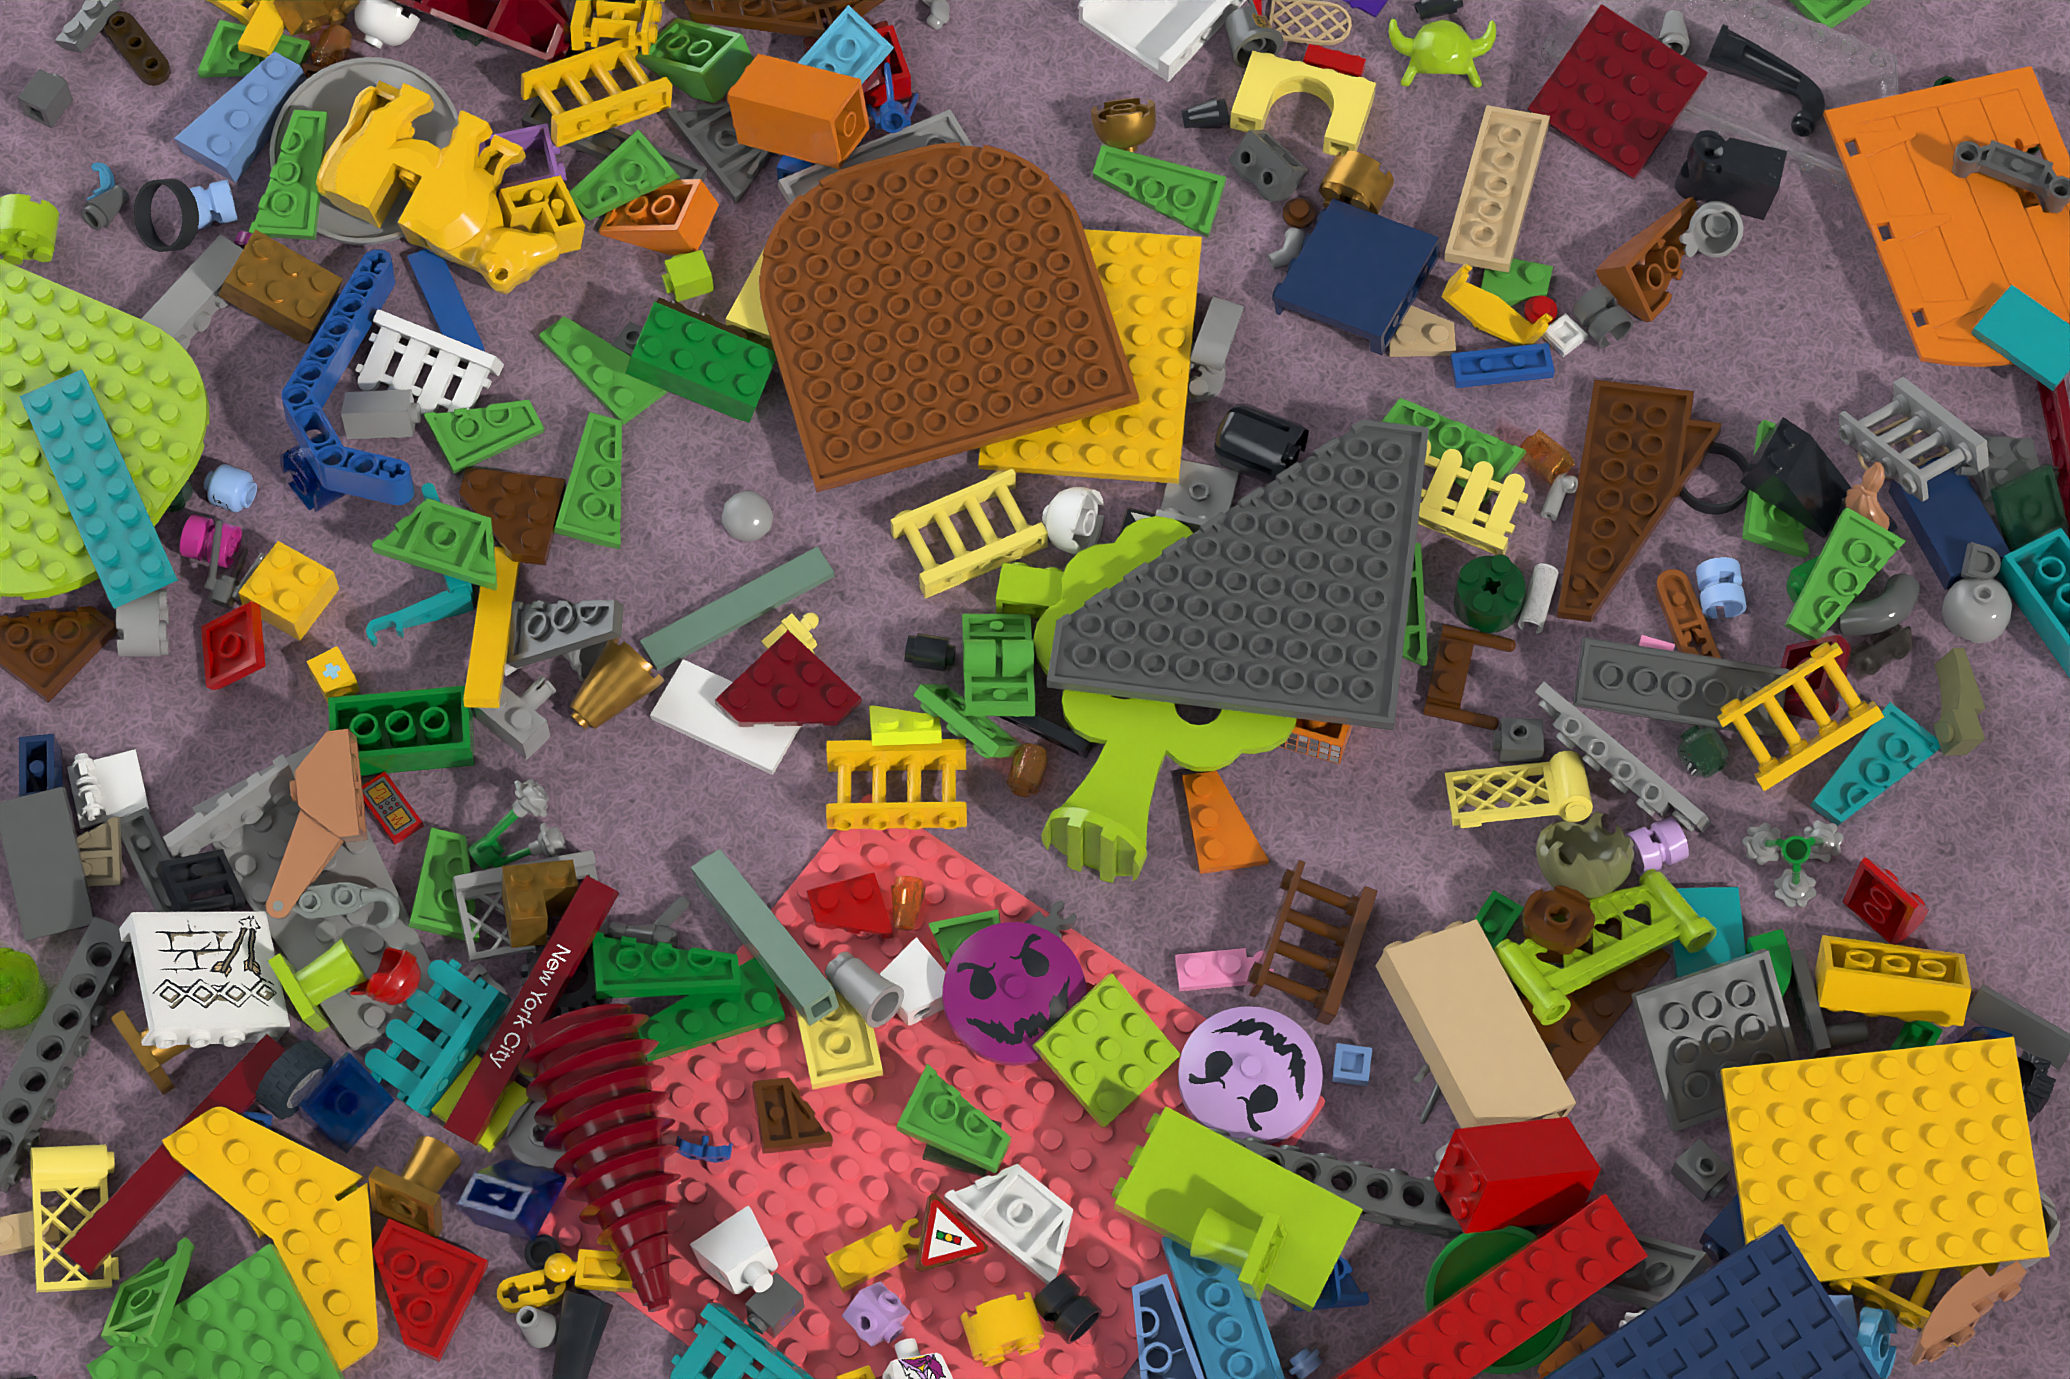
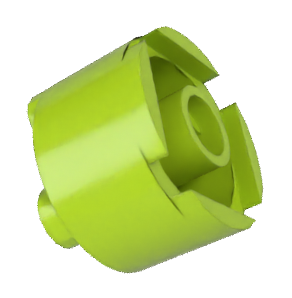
M9 194L0 197V255L3 256L4 261L13 265H21L23 259L37 260L39 262H50L52 260L60 214L57 208L48 201L41 199V204L30 201L31 196L25 194Z

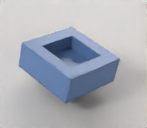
M1337 1043L1332 1082L1368 1086L1372 1048Z

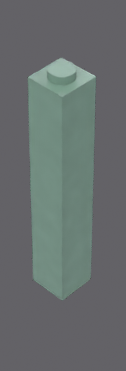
M721 849L711 855L704 856L691 867L695 882L704 896L809 1026L839 1008L832 985Z

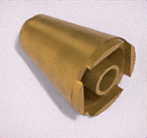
M619 637L608 640L570 704V707L574 710L570 716L583 729H586L589 725L594 729L598 728L664 682L660 674L655 678L649 674L653 673L651 671L653 667L629 644L623 641L618 645Z

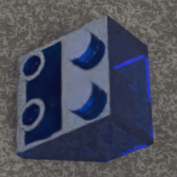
M506 1159L474 1172L457 1204L476 1225L534 1241L567 1178L555 1172Z

